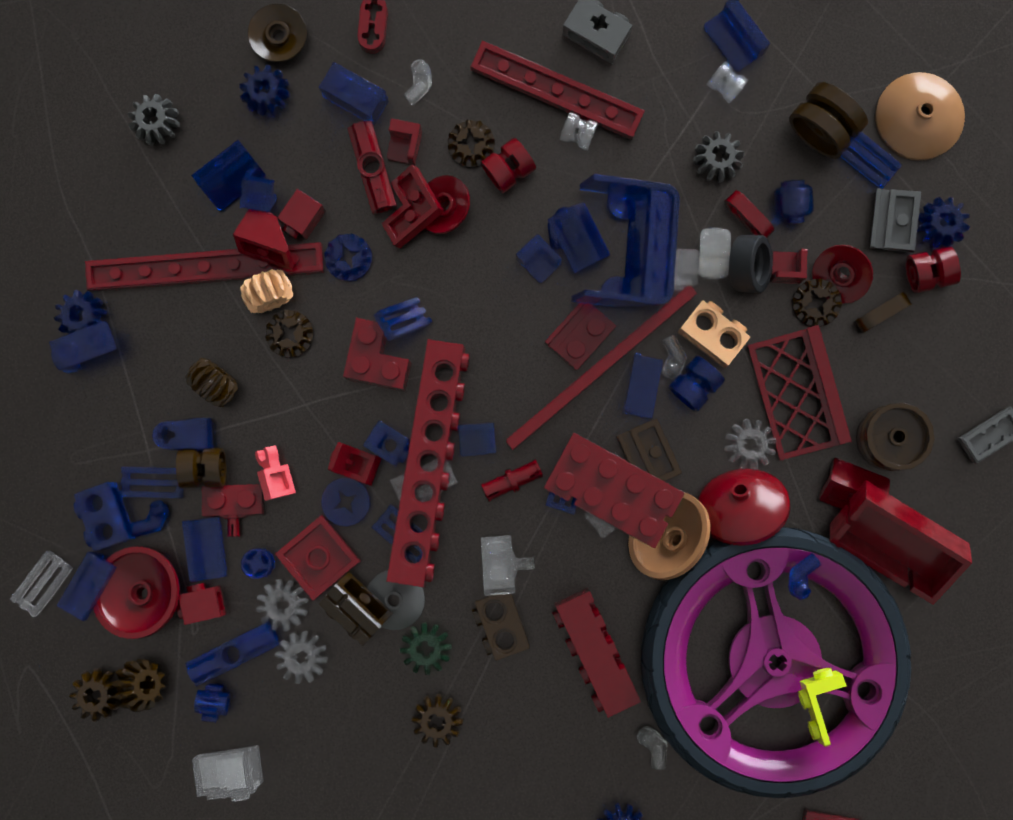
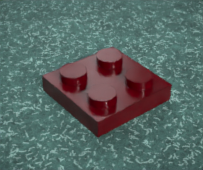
M323 515L318 517L275 553L277 558L313 601L361 562Z

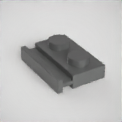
M876 189L869 249L877 248L914 253L921 192Z

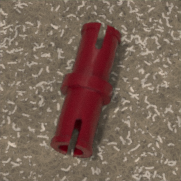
M533 460L513 471L511 469L505 470L504 475L481 484V487L488 502H490L492 499L512 490L513 492L519 491L520 486L542 478L543 474L537 461Z

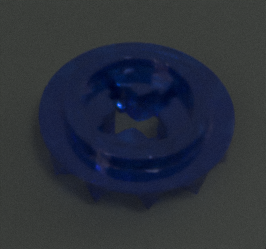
M352 233L338 235L328 243V247L324 252L325 265L334 277L344 281H353L362 277L369 270L372 262V253L367 242L362 237ZM343 246L350 253H356L352 257L353 268L346 261H340V258L344 256Z
M340 478L326 487L322 495L321 504L325 516L331 522L340 526H350L359 523L368 513L370 499L367 489L360 482L351 478ZM339 491L346 497L357 495L351 502L353 513L346 507L335 510V507L341 502Z

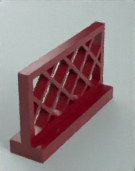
M819 325L748 345L780 460L852 442ZM802 337L805 350L800 359L784 351L789 340ZM784 342L781 349L774 346L775 344ZM768 346L778 352L770 368L758 361L755 350ZM781 354L797 362L789 378L773 370ZM806 354L810 365L803 362ZM800 365L812 371L813 380L808 388L792 380ZM760 367L768 371L764 378ZM770 373L787 381L778 396L766 390L765 382ZM789 383L805 391L797 407L781 399ZM814 383L816 385L818 394L811 391V388L814 385ZM808 393L820 399L822 407L816 417L800 409ZM768 395L776 399L772 407ZM778 402L795 410L786 425L774 419L773 411ZM797 412L814 420L805 436L789 427ZM822 412L824 413L826 423L819 420ZM819 423L828 428L831 441L818 444L809 439L808 436L815 424ZM776 424L784 428L780 436ZM787 430L803 439L797 450L784 453L781 440ZM805 441L813 444V446L802 448Z

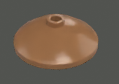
M910 73L897 78L882 92L875 109L876 129L883 143L895 154L910 160H929L947 152L959 139L965 122L964 106L957 91L946 80L930 73ZM921 107H927L930 110V114H924Z
M688 493L684 494L672 518H664L663 521L669 524L656 548H651L629 536L628 546L633 564L640 572L652 579L669 580L685 574L700 560L707 547L710 537L708 512L698 499Z

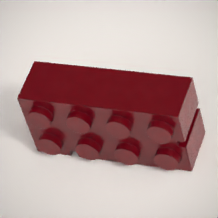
M576 433L572 434L543 488L567 502L573 496L576 498L574 506L651 548H656L669 524L663 521L664 518H672L685 494L683 491Z
M865 481L852 496L850 506L845 505L830 523L831 543L835 544L838 548L841 547L847 550L866 565L904 588L910 581V591L932 605L943 596L972 564L970 543L868 481Z

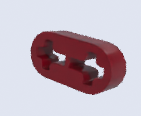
M363 0L360 6L358 42L362 50L369 54L380 52L385 45L388 9L384 0ZM376 4L381 11L376 12L375 21H372L370 11L367 9H372L373 5ZM371 28H374L375 36L379 39L374 40L373 45H369L367 39H364L370 36Z
M735 190L724 200L728 210L752 235H763L768 238L775 229L771 222L740 191Z

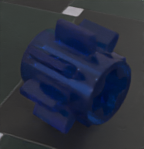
M209 683L205 686V690L197 691L194 711L195 713H202L201 721L216 723V721H219V716H227L230 705V693L222 692L223 685Z

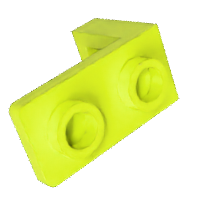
M831 668L814 671V677L801 680L802 690L798 691L803 709L809 710L812 720L807 722L813 740L818 739V742L824 747L831 745L816 695L846 687L843 674L836 670L832 671Z

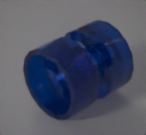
M698 355L685 367L686 374H679L668 387L683 404L696 413L709 400L707 394H714L726 381L714 366ZM699 379L701 383L697 384L695 380Z

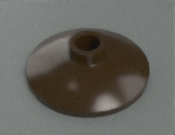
M270 4L258 10L252 17L248 26V39L252 49L261 58L271 62H284L295 57L303 49L307 39V28L304 19L294 8L285 4ZM277 33L284 34L282 40L277 41L274 39Z

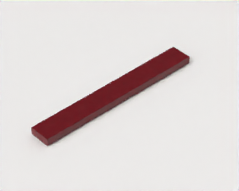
M315 242L288 245L294 264L292 270L242 254L238 249L85 261L86 289L89 292L245 280L252 278L253 275L260 274L262 271L267 272L271 269L283 270L286 276L325 273L323 244Z
M691 285L685 287L507 438L506 443L514 451L692 300L697 292Z

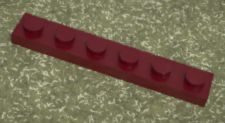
M483 40L470 66L471 71L630 140L633 139L645 112L643 109Z

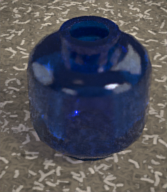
M804 179L781 182V187L775 189L776 216L786 218L787 224L805 222L804 216H809L814 212L813 189L809 184H805Z

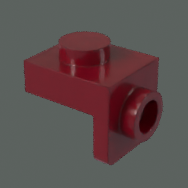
M338 442L330 456L328 470L372 486L382 458Z

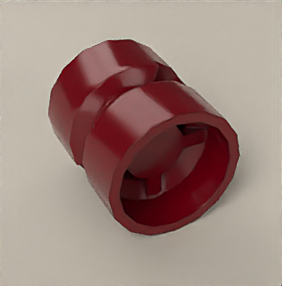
M512 138L501 146L500 154L493 152L480 162L491 182L502 194L516 185V178L524 179L536 170L533 159L516 138ZM507 158H509L513 165L516 167V169H514L513 171L508 165V163L505 161Z
M951 246L934 249L930 255L927 252L908 255L906 258V275L914 293L933 290L935 285L943 288L960 282V263L956 251Z

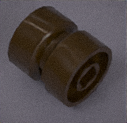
M205 448L202 453L198 449H179L176 456V478L179 488H198L201 483L205 487H224L227 467L223 448ZM203 464H205V473H203Z

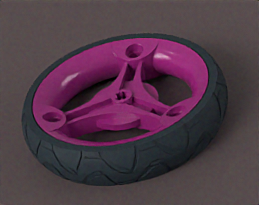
M782 527L771 538L753 545L738 546L714 540L707 544L700 560L688 572L666 581L657 595L647 618L642 639L641 673L647 702L655 722L672 748L692 768H695L696 771L715 783L737 792L768 798H793L824 791L844 782L868 765L875 758L876 754L883 749L898 725L906 705L911 679V650L903 617L886 585L868 565L847 550L836 547L835 544L830 542L829 538L797 528ZM753 562H757L761 567V574L756 579H751L747 573L748 566ZM782 573L801 576L821 585L832 593L846 608L857 627L863 650V661L853 667L851 671L836 667L823 660L820 646L812 632L801 622L782 614L773 587V581ZM731 583L743 586L748 620L747 624L735 635L730 646L728 657L730 679L718 694L708 703L695 699L688 678L687 649L693 626L706 604L723 588ZM764 586L770 615L759 617L753 588ZM772 655L781 656V659H778L781 662L779 667L769 666L772 663L769 660ZM831 668L832 671L836 670L847 677L845 680L846 687L843 690L836 689L826 692L827 694L843 697L845 706L849 711L844 719L828 733L831 745L824 747L817 740L797 749L769 751L746 746L731 738L728 726L753 706L758 704L767 708H786L799 703L798 691L802 690L800 681L814 677V671ZM863 682H868L870 686L868 695L859 697V685ZM739 689L745 697L728 713L722 716L716 709ZM709 716L715 719L713 729L702 731L700 729L702 719Z

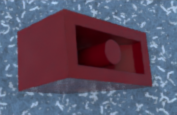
M249 208L233 233L238 251L242 254L292 270L294 264L277 217L265 210L259 211Z

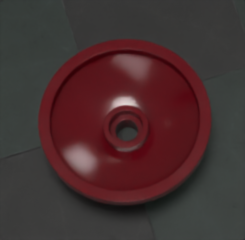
M735 469L720 474L704 487L698 498L709 515L710 536L720 542L738 546L753 545L771 538L784 526L790 513V500L785 486L775 476L757 469Z
M136 546L115 552L104 561L95 575L91 591L94 613L106 630L121 638L141 639L157 633L170 621L178 604L179 580L174 567L165 556L150 548ZM146 588L148 594L147 597L143 599L142 591Z

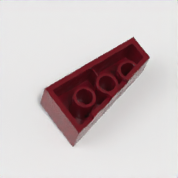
M588 588L554 603L557 610L552 612L559 629L565 627L570 636L565 642L572 657L579 655L583 666L579 667L578 670L585 685L592 683L596 694L591 697L598 712L605 711L609 718L640 703L641 700Z

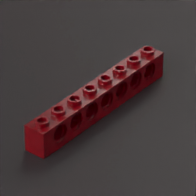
M431 339L427 341L386 582L426 588V583L433 580L435 564H431L430 559L432 551L437 552L440 534L435 533L437 521L443 520L445 503H440L442 490H448L450 473H446L445 470L447 460H453L455 443H451L450 440L452 431L458 430L460 413H455L457 401L463 400L465 383H460L462 371L467 372L470 358V354L465 353L463 344ZM442 368H450L453 371V376L450 380L443 382L437 379L438 371ZM437 397H444L448 400V405L443 411L432 409V402ZM438 426L443 429V435L438 441L427 439V432L431 427ZM428 456H434L438 460L436 469L431 472L422 469V461ZM422 486H429L433 490L432 498L427 502H420L417 499V491ZM417 516H424L428 521L427 528L420 533L414 532L412 529L413 519ZM412 546H419L423 553L421 560L417 563H410L406 556L408 549Z

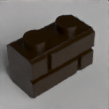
M350 572L338 581L319 603L331 619L336 620L347 631L348 635L352 639L357 640L362 646L393 615Z

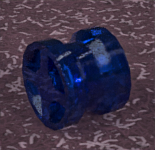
M252 549L244 554L241 560V568L244 574L251 579L264 578L273 572L275 559L272 553L266 549Z

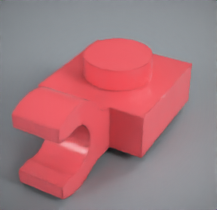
M276 446L263 448L264 450L256 451V460L263 467V470L258 471L257 475L264 500L268 501L296 493L288 464L280 466Z

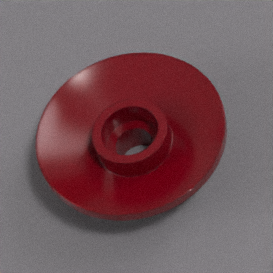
M442 175L428 182L429 187L444 210L439 217L425 228L436 234H444L456 229L465 219L470 206V195L466 185L454 176Z
M835 245L827 248L817 257L813 266L812 276L813 279H823L831 282L839 290L842 303H851L862 298L870 289L873 281V268L870 260L861 250L849 245ZM847 267L850 275H843L840 272V268Z

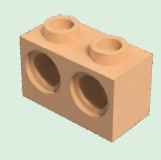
M702 300L678 330V333L720 366L726 368L750 339V336L746 334L747 328L734 319L729 321L722 315L724 311L712 301L706 303ZM698 316H705L710 320L711 327L709 330H701L697 326L696 318ZM722 334H728L733 337L734 347L732 349L724 348L721 345L720 337Z

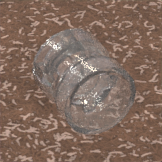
M725 61L710 78L707 86L712 90L721 92L722 98L730 104L749 80L743 75H737L733 72V67Z
M570 112L563 127L560 140L567 143L575 142L579 148L588 150L598 122L593 120L584 121L580 119L579 115Z

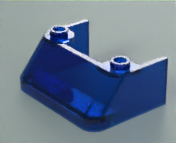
M593 174L580 184V190L608 194L607 206L609 212L616 218L629 220L625 277L615 276L607 279L603 283L601 291L585 289L573 295L571 302L612 307L657 306L668 302L674 292L680 196L677 189L665 183Z

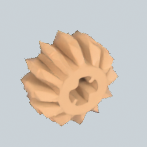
M271 269L267 272L262 271L260 274L246 279L240 287L242 300L251 313L262 314L266 311L280 308L281 305L288 303L293 297L292 285L283 270Z

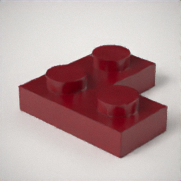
M413 164L391 182L403 205L381 223L393 245L400 249L444 212L419 168Z

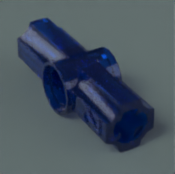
M270 621L186 662L187 673L191 681L198 687L281 645L279 637ZM229 646H234L239 650L240 656L237 662L231 661L227 657Z

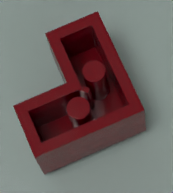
M356 318L343 374L345 379L406 392L412 363L409 359L384 354L389 331L386 324Z

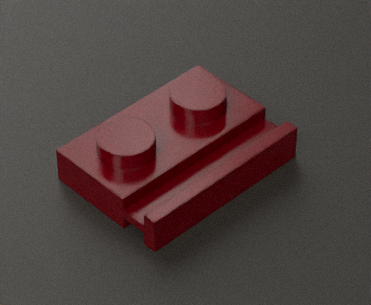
M583 298L547 338L545 344L554 350L574 370L578 371L616 328V325L595 306L591 305L586 298Z

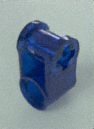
M191 418L182 421L161 422L153 430V441L160 448L167 450H204L205 448H213L212 418ZM168 429L175 433V438H170L169 442L163 439V434H168Z

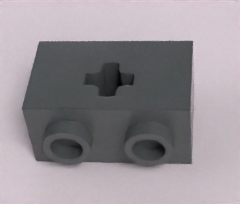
M578 0L563 25L562 35L613 64L628 40L633 25L621 13L615 12L613 14L604 9V5L598 0ZM599 24L604 26L598 31L594 30V27L597 28Z

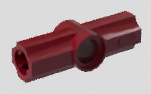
M372 121L354 123L347 130L372 214H381L391 211L397 207L373 123ZM370 162L380 164L379 169L374 173L365 172V166Z

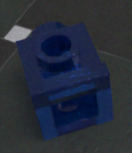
M379 420L363 446L396 466L398 462L404 464L407 460L410 439ZM389 440L396 442L397 446L393 451L386 449V443Z

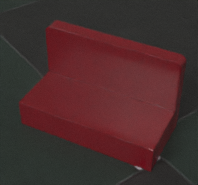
M834 458L831 464L830 477L820 492L819 500L842 509L845 505L850 506V499L865 481L870 482L889 494L890 479L839 458Z

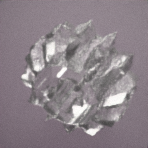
M712 227V229H703L701 232L698 269L701 277L718 279L726 278L729 274L731 233L729 230Z
M749 419L743 420V429L738 424H734L732 430L736 435L726 434L725 439L733 442V445L725 446L724 450L727 452L734 450L735 454L729 458L730 462H735L741 458L739 463L740 469H745L749 461L750 468L757 470L758 461L762 465L769 463L764 454L773 456L776 453L774 449L768 448V444L776 443V438H766V435L772 429L766 427L760 431L762 425L760 420H756L752 427ZM745 438L756 441V445H753V447H756L755 451L753 449L747 451L744 448V445L747 444V442H744Z
M281 579L275 580V588L270 584L264 586L268 595L260 594L257 597L265 605L257 607L256 610L257 612L266 611L267 613L261 619L262 623H267L273 619L271 624L272 630H277L281 623L283 630L288 631L291 626L290 621L295 626L301 624L297 614L306 616L308 613L300 605L308 603L309 599H299L298 595L304 591L302 587L292 591L294 587L293 580H289L285 588ZM281 597H284L283 601H288L289 607L284 609V613L281 612L282 608L277 609L276 603L281 601Z
M308 631L301 633L300 640L295 632L289 635L290 642L286 640L280 642V646L285 651L275 653V657L284 659V662L277 665V669L281 670L287 667L288 671L284 674V678L287 680L294 673L296 684L302 682L303 674L308 682H312L314 680L313 672L321 675L324 671L317 663L324 664L328 662L327 657L319 656V653L327 649L326 645H321L318 648L315 646L319 641V636L317 635L311 638L309 642ZM305 651L308 655L305 659H308V662L304 661L299 664L296 661L299 656H295V653Z

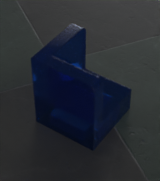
M249 168L242 178L240 207L270 212L277 199V195L273 194L275 180L255 177L256 169Z
M539 234L516 254V260L540 284L562 265L563 261Z
M494 423L458 425L461 456L496 454Z

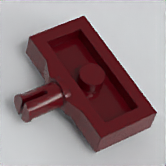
M260 484L224 485V487L202 486V516L227 519V537H240L239 519L253 515H264V496Z

